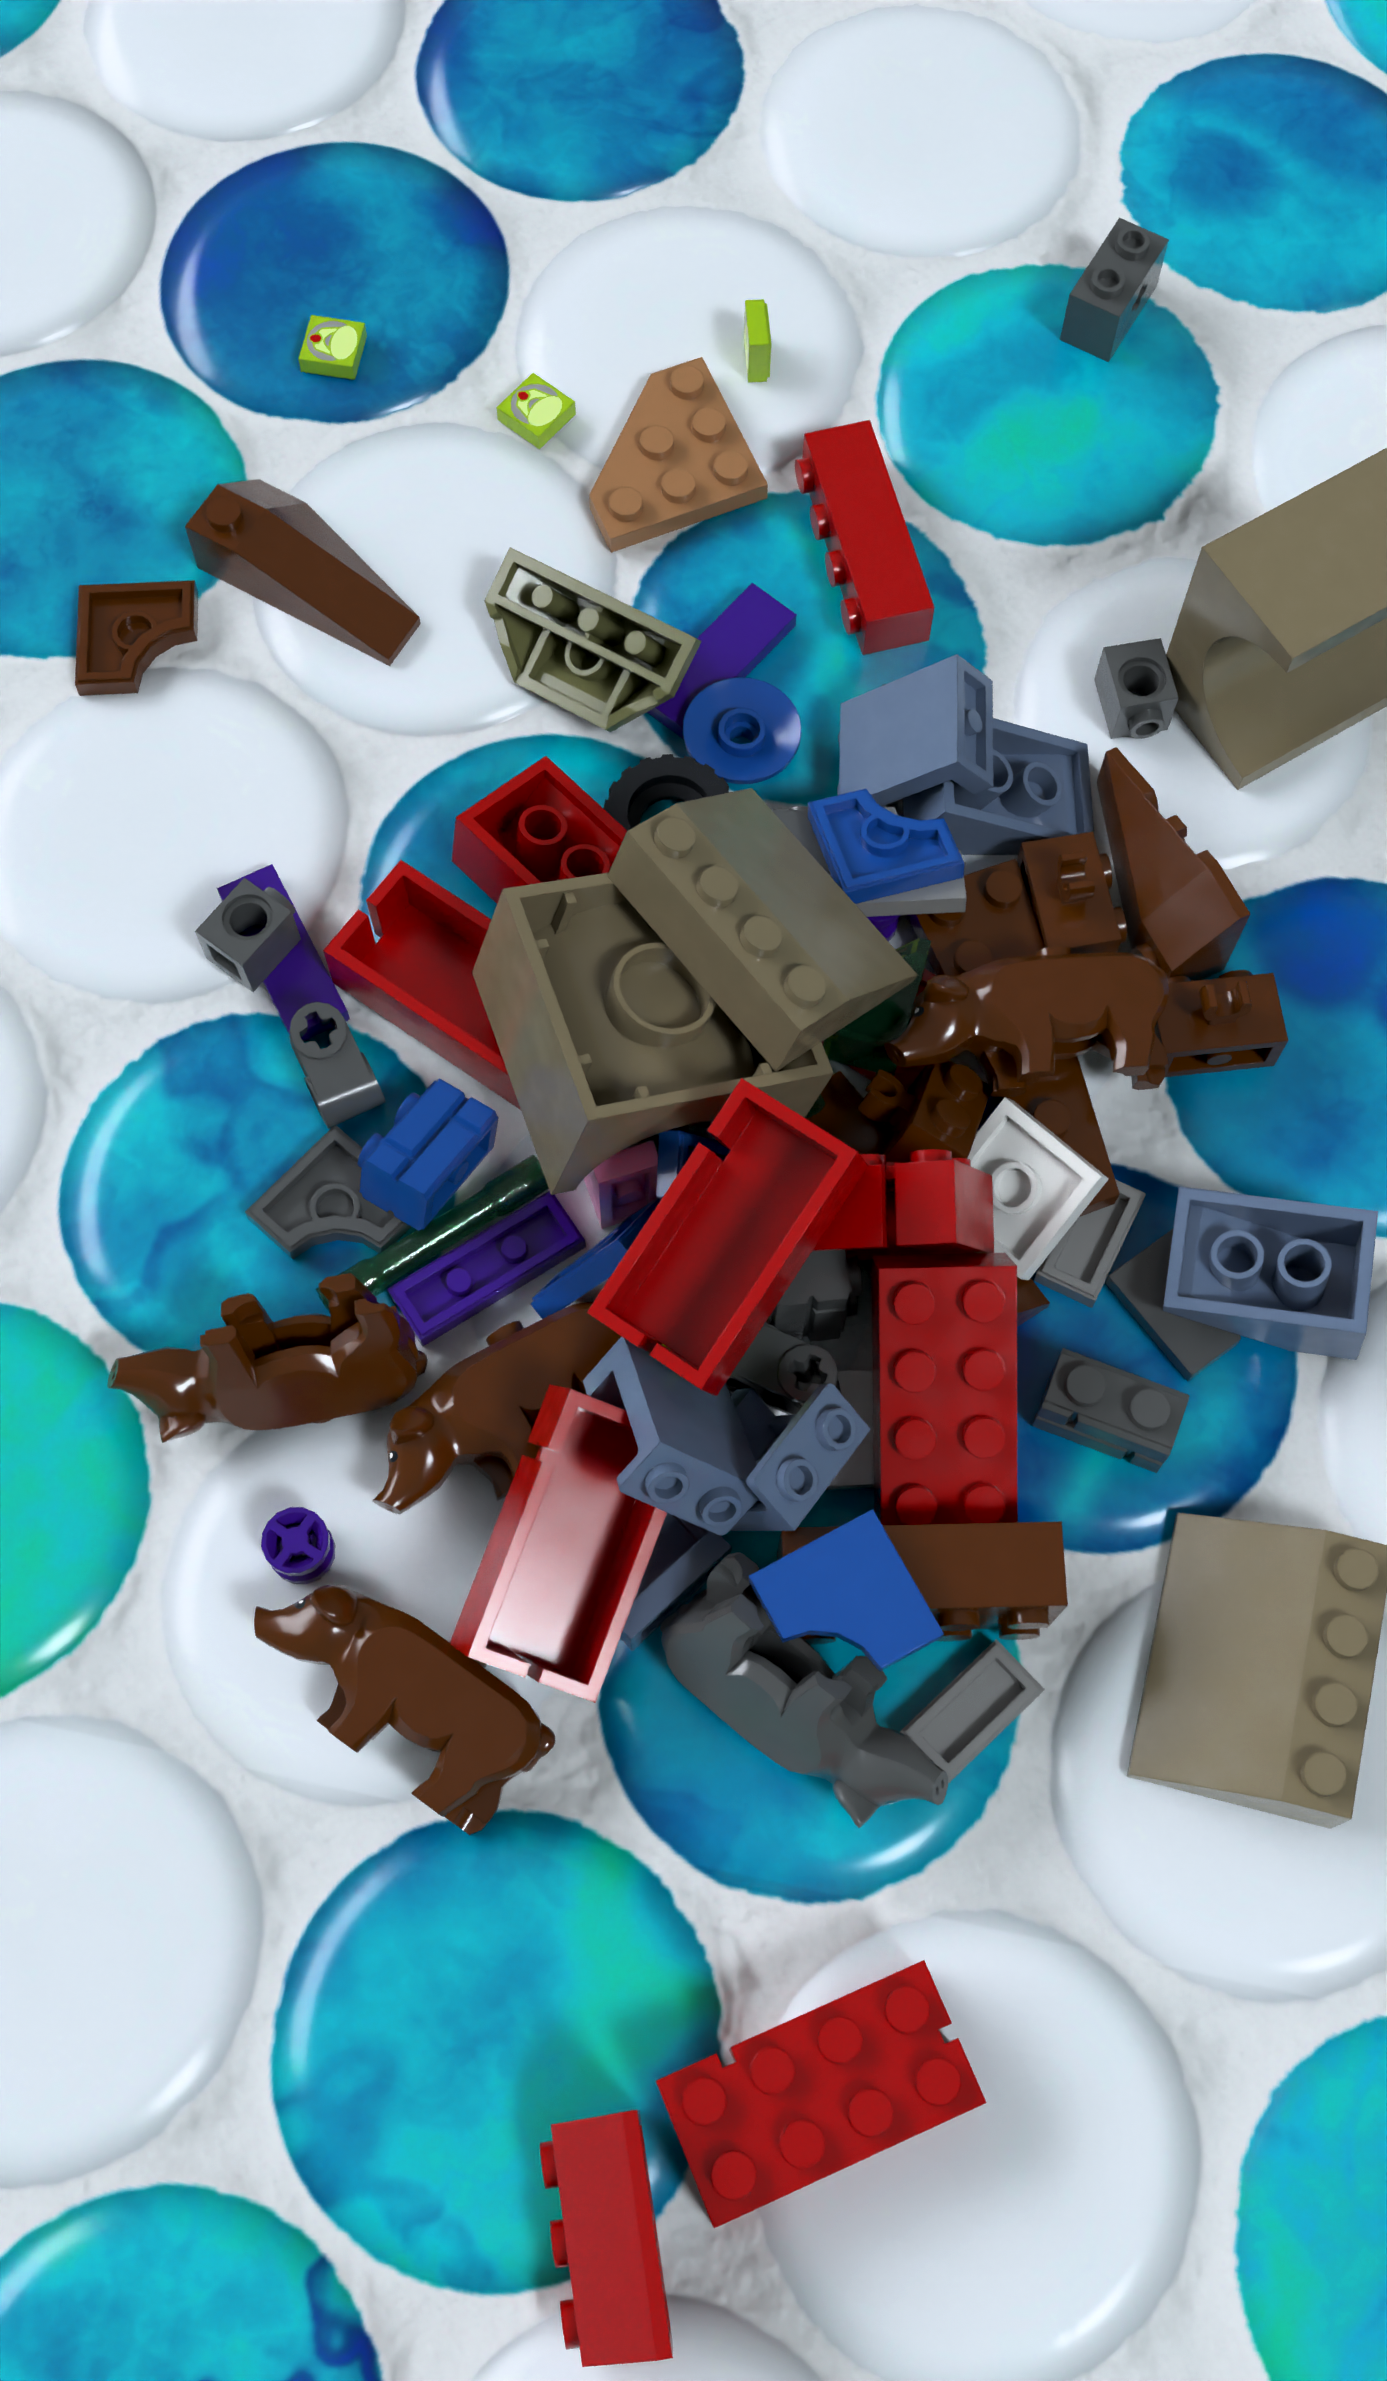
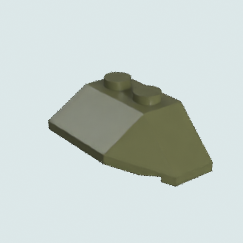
M511 547L484 600L490 617L494 619L499 643L514 683L609 732L618 729L673 698L702 642Z

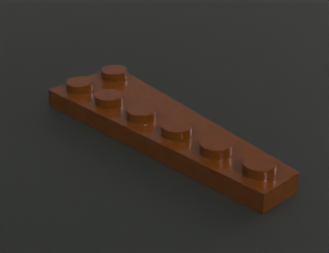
M1016 859L964 875L966 889L965 912L907 915L936 975L957 976L995 960L1033 956L1037 951L1044 948ZM975 1055V1057H976V1059H977V1061H978V1063H979V1065H980V1067H981V1069H982V1071H983V1073H984V1075H985V1077H986V1079H987V1082H988V1084L990 1085V1084H991L990 1078H989V1076H988L986 1070L984 1069V1067H983V1065H982L980 1059ZM1078 1056L1069 1059H1055V1074L1053 1076H1043L1027 1081V1090L1024 1094L1006 1098L1015 1101L1109 1178L1080 1215L1083 1216L1115 1204L1120 1193ZM995 1097L998 1104L1004 1099V1097Z

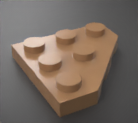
M703 357L650 375L589 494L590 510L611 553L767 499L768 484Z

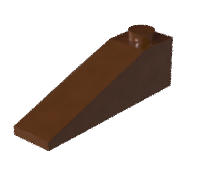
M1115 747L1106 751L1096 783L1125 915L1131 953L1149 958L1157 967L1165 970L1167 978L1186 976L1191 978L1192 981H1196L1223 971L1247 923L1250 912L1224 870L1210 852L1205 850L1195 854L1187 845L1184 837H1187V826L1180 818L1174 815L1165 819L1159 813L1158 800L1154 789L1120 750Z

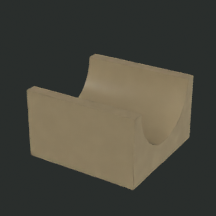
M1387 448L1201 548L1166 657L1179 698L1175 711L1237 790L1387 707Z
M608 873L504 888L472 971L551 1195L576 1190L581 1181L598 1165L639 1141L680 1126L714 1120L741 1078L805 1118L834 1074L821 1042L783 1068L775 1071L607 877Z

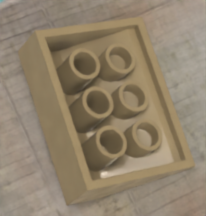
M753 788L676 803L628 830L607 876L775 1071L783 1068L911 984L918 975Z
M1177 1513L1127 1777L1329 1829L1351 1820L1387 1595V1545L1322 1529Z

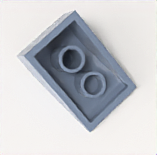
M993 718V787L972 794L953 780H949L903 798L904 817L916 820L944 818L962 855H1019L1021 843L1086 832L1094 833L1088 744Z
M1179 1186L1163 1311L1289 1351L1357 1360L1367 1331L1378 1211Z

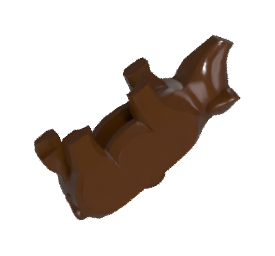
M1066 946L1046 947L1037 951L1033 956L995 960L957 976L935 975L927 981L925 989L916 998L906 1030L898 1038L884 1043V1049L891 1061L900 1067L943 1063L968 1050L980 1059L990 1078L991 1097H1016L1022 1095L1027 1090V1081L1055 1074V1059L1073 1058L1083 1055L1090 1050L1114 1061L1113 1072L1131 1076L1132 1089L1159 1088L1165 1077L1168 1057L1165 1047L1155 1034L1154 1027L1168 1001L1169 986L1165 970L1157 967L1146 957L1123 952L1071 954L1070 948Z
M352 1273L326 1277L319 1283L320 1291L329 1300L330 1316L318 1313L299 1314L273 1322L254 1295L247 1293L230 1297L221 1303V1317L227 1326L205 1330V1335H200V1346L202 1349L191 1351L183 1348L164 1347L117 1358L112 1366L107 1387L120 1389L132 1394L156 1414L159 1419L161 1441L164 1443L191 1435L199 1431L205 1423H228L245 1430H271L309 1423H324L334 1418L386 1407L404 1398L414 1388L417 1377L425 1373L428 1359L425 1353L417 1350L415 1333L409 1322L399 1315L396 1306L389 1307L384 1303H378L377 1298Z
M594 1301L576 1303L526 1328L523 1327L520 1321L504 1325L487 1337L486 1342L489 1347L455 1364L413 1403L397 1411L389 1424L390 1430L387 1436L388 1478L383 1490L372 1501L387 1511L402 1514L437 1491L458 1464L473 1465L492 1483L497 1501L505 1498L522 1455L535 1459L539 1450V1446L527 1441L549 1384L571 1388L586 1394L583 1380L621 1337L587 1313Z
M324 1585L284 1609L269 1610L256 1606L254 1630L257 1639L298 1661L330 1665L333 1669L338 1686L330 1708L316 1720L328 1729L329 1733L358 1753L390 1724L409 1741L431 1751L440 1752L436 1766L428 1780L419 1785L411 1794L469 1835L481 1831L495 1815L499 1807L503 1787L520 1773L530 1771L539 1759L545 1756L555 1745L556 1737L554 1732L548 1726L541 1723L539 1715L524 1698L485 1669L488 1664L465 1656L424 1623L403 1611L382 1604L342 1585Z

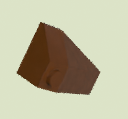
M260 479L217 484L185 526L199 569L388 666L393 663L421 624L420 617L306 502Z

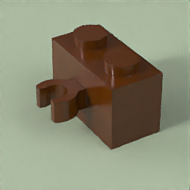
M1086 832L1021 843L1017 863L1020 867L1044 948L1066 946L1070 948L1071 954L1118 952L1120 944L1124 943L1127 938L1125 915L1120 906L1113 907L1109 889L1112 887L1110 860L1106 853L1099 854L1094 833Z
M1235 970L1224 973L1216 979L1192 981L1191 978L1186 976L1167 978L1169 986L1168 1001L1154 1027L1156 1036L1167 1052L1168 1066L1165 1068V1077L1270 1067L1276 1064L1288 1042L1274 973L1253 975L1248 970Z
M951 1060L931 1064L909 1092L906 1091L903 1084L896 1077L879 1069L866 1086L865 1091L868 1093L857 1109L875 1122L892 1125L881 1151V1155H886V1162L908 1163L910 1162V1152L928 1149L951 1151V1158H968L990 1095V1085L982 1081L969 1067L956 1064Z

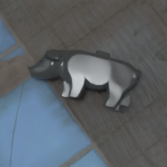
M735 1552L728 1554L708 1576L707 1589L694 1596L688 1604L681 1605L676 1612L668 1616L661 1623V1642L667 1664L676 1679L739 1735L775 1763L789 1771L820 1777L833 1784V1792L836 1799L858 1828L862 1827L880 1806L907 1799L927 1800L936 1805L943 1803L948 1788L947 1773L937 1766L907 1735L894 1729L881 1727L876 1723L873 1701L875 1692L887 1681L885 1673L883 1671L879 1672L867 1656H856L844 1668L834 1674L822 1655L802 1637L782 1643L748 1581L749 1575L760 1569L755 1562L743 1553Z

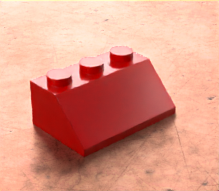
M545 756L456 817L451 861L494 902L498 903L504 888L609 873L627 830Z
M636 2109L551 2124L552 2141L540 2142V2156L545 2189L559 2187L563 2219L550 2221V2233L556 2269L569 2267L573 2299L560 2301L566 2350L580 2348L582 2367L650 2362L673 2358V2340L640 2110Z

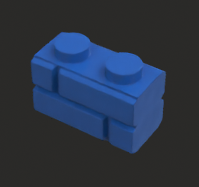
M440 1078L437 1081L435 1080L421 1096L414 1092L411 1093L399 1107L394 1119V1127L385 1137L379 1133L374 1134L366 1142L359 1155L357 1164L361 1167L359 1192L362 1194V1197L386 1212L391 1210L396 1218L418 1231L424 1230L493 1149L499 1119L496 1111L473 1097L465 1098L464 1092Z

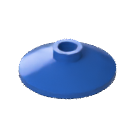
M728 678L707 686L691 701L683 720V740L689 756L695 758V762L702 765L707 764L715 769V774L719 778L723 777L726 782L733 784H753L776 776L791 763L801 741V721L792 701L777 687L753 678ZM736 737H745L751 742L738 744L732 740Z

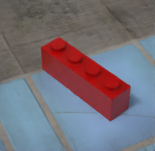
M866 420L805 433L803 456L801 459L795 460L797 484L801 494H810L813 503L810 506L813 533L816 540L825 539L828 552L825 554L827 575L832 587L840 586L844 597V600H841V615L847 634H856L862 655L929 641L935 607L871 421Z

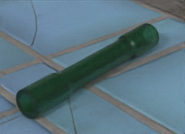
M535 1155L529 1156L487 1182L479 1192L433 1219L424 1230L412 1232L374 1257L363 1259L338 1275L352 1273L375 1297L383 1293L389 1284L497 1217L510 1214L547 1191L549 1187L539 1160ZM317 1287L315 1290L330 1314L329 1300Z

